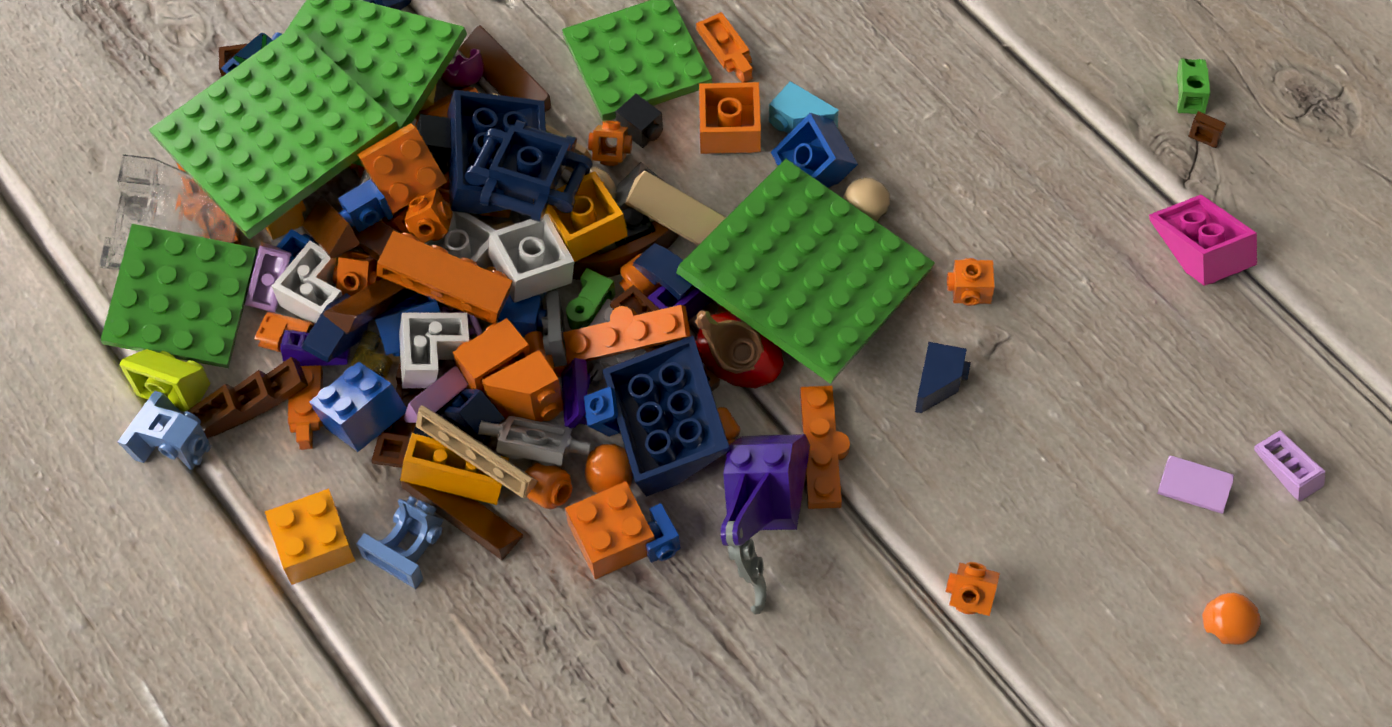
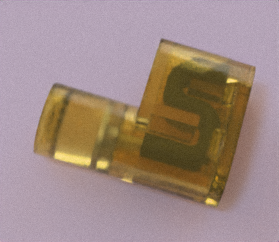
M364 331L349 367L360 362L384 379L387 378L393 361L386 355L376 353L381 342L380 335L372 331Z

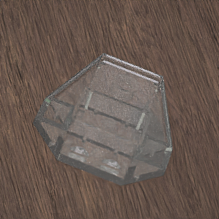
M123 154L117 180L121 191L112 237H105L99 264L100 268L120 270L132 223L234 243L237 226L185 171L155 158Z

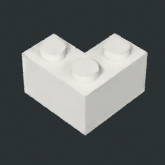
M309 241L272 285L279 306L306 321L313 322L315 325L325 307L343 295L341 290L332 286L334 284V268L338 265L337 259H331L319 245Z
M402 313L399 329L402 388H428L437 380L438 360H455L453 351L457 350L463 342H469L467 313Z

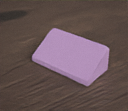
M260 243L245 301L246 306L276 313L278 301L272 285L288 267L291 256L290 252L267 243Z
M454 366L410 401L404 416L406 422L416 423L418 410L421 405L437 412L467 387L468 383L458 367Z
M1169 456L1157 494L1223 514L1234 475L1175 456Z

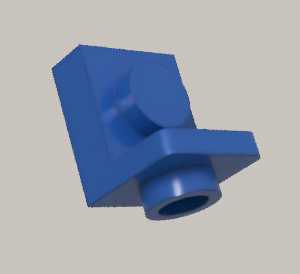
M607 387L584 396L587 426L609 437L620 433L617 422L618 412L615 390Z
M660 503L649 508L651 521L648 522V525L655 538L654 541L646 545L647 556L651 563L657 560H667L681 549L679 535L663 505Z

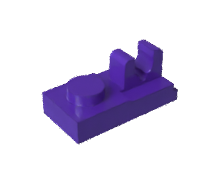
M574 358L561 373L564 425L569 428H575L578 424L587 425L584 396L587 395L590 385V375L587 373L586 360Z

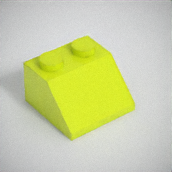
M145 349L122 359L119 364L136 396L149 399L154 391L162 392L182 412L189 410L199 403L211 384L204 371L205 369L199 363L191 360L187 362L178 360L165 351L158 353Z

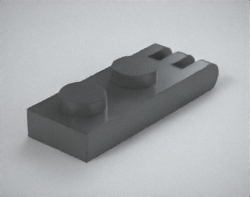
M553 289L546 292L547 316L542 317L545 334L543 336L545 354L552 355L554 367L567 365L563 333L565 332L559 292Z

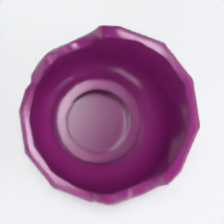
M471 49L470 58L467 59L458 54L454 63L449 64L442 74V81L454 88H464L476 84L484 72L481 51Z

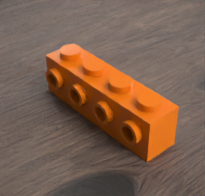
M393 230L377 262V276L491 324L497 322L510 294L512 280L508 279L504 273L481 268L475 261L469 258L462 257L460 259L449 254L443 247L424 244L417 237L406 232L398 233Z

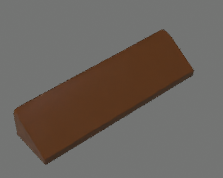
M481 25L477 26L459 47V53L466 59L470 58L471 49L481 51L484 62L482 76L501 96L544 101L545 112L552 108L550 95Z
M321 196L302 226L327 255L334 259L358 246L359 241L350 224Z
M382 278L329 308L323 315L345 333L349 334L417 292Z
M400 481L404 490L418 500L420 499L435 507L437 514L500 560H503L523 538L521 532L474 499Z

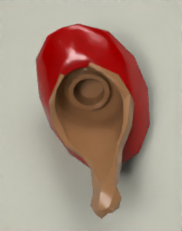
M699 311L695 320L697 327L700 328L696 343L702 362L711 372L733 386L754 389L775 381L784 365L780 347L732 313L724 312L710 316L709 311Z

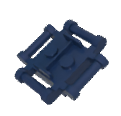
M519 120L516 121L514 126L510 125L508 132L493 128L487 130L483 138L484 145L474 165L470 166L465 174V179L468 183L475 186L485 184L480 196V204L489 207L493 204L531 216L532 220L542 222L548 204L555 206L563 213L572 212L576 203L575 195L584 176L589 174L593 165L588 157L574 153L577 143L576 137L569 135L566 138L529 127L526 122ZM499 148L489 170L486 169L495 149ZM565 167L572 168L573 172L564 192L555 190ZM497 188L504 190V194L497 193Z

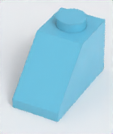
M790 81L769 104V123L775 129L789 134L809 113L833 119L838 128L839 110Z

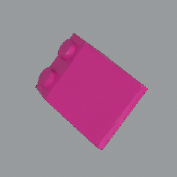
M1198 195L1149 214L1150 222L1182 268L1203 286L1213 284L1220 279L1257 265V233L1203 195Z

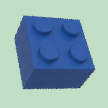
M360 362L346 369L342 376L329 386L321 389L318 395L309 401L325 428L357 452L403 416L407 409L392 383Z

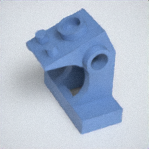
M158 391L152 393L117 442L135 461L145 463L155 447L159 446L158 450L163 455L173 460L178 457L190 470H193L196 464L199 465L202 461V455L205 451L208 452L211 449V445L200 426V419L188 411H184L181 414L180 410L166 395Z
M410 496L407 501L403 499L398 500L400 507L393 516V522L396 525L386 538L377 541L364 533L356 544L364 559L416 589L423 580L420 567L416 562L430 544L436 543L440 538L443 530L441 527L443 519L434 514L436 511L435 507L420 499L417 502V499ZM409 532L416 536L417 539L405 551L398 547V545Z

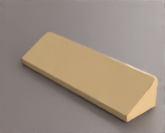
M643 171L635 178L625 202L628 206L696 245H699L726 218L647 171Z
M423 405L419 407L416 421L417 428L520 497L525 499L537 484L536 479Z

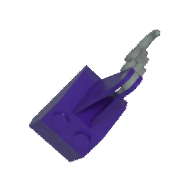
M806 434L742 436L729 444L731 450L727 452L723 472L727 515L721 525V541L724 546H728L730 560H735L739 576L754 587L755 605L751 606L753 614H760L764 609L767 590L763 577L762 557H757L754 542L750 538L760 530H797L810 443Z

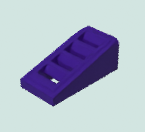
M293 330L284 331L281 342L283 362L293 357L300 362L301 366L348 364L351 348L327 363L302 349L303 342L309 333Z

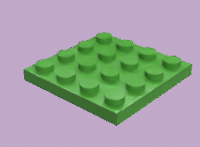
M649 0L562 29L563 38L602 121L615 119V111L635 94H638L654 106L699 91V84L713 83L712 77L673 0Z
M132 223L102 332L101 343L135 351L145 349L158 353L165 351L176 359L191 360L197 363L229 369L258 253L257 248Z

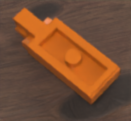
M720 12L696 23L697 32L723 68H726L729 73L734 71L742 83L752 80L753 68L750 65L752 63L750 50L724 14Z
M321 365L301 366L309 386L288 399L289 429L291 433H296V442L299 443L300 450L313 449V431H318L323 426L320 418L309 403L323 389V370Z

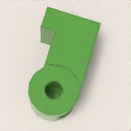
M1181 58L1177 71L1179 94L1177 111L1178 113L1197 114L1199 111L1205 114L1210 96L1206 60Z
M586 268L580 277L582 291L566 307L568 324L571 330L590 326L606 300H613L616 295L614 280Z

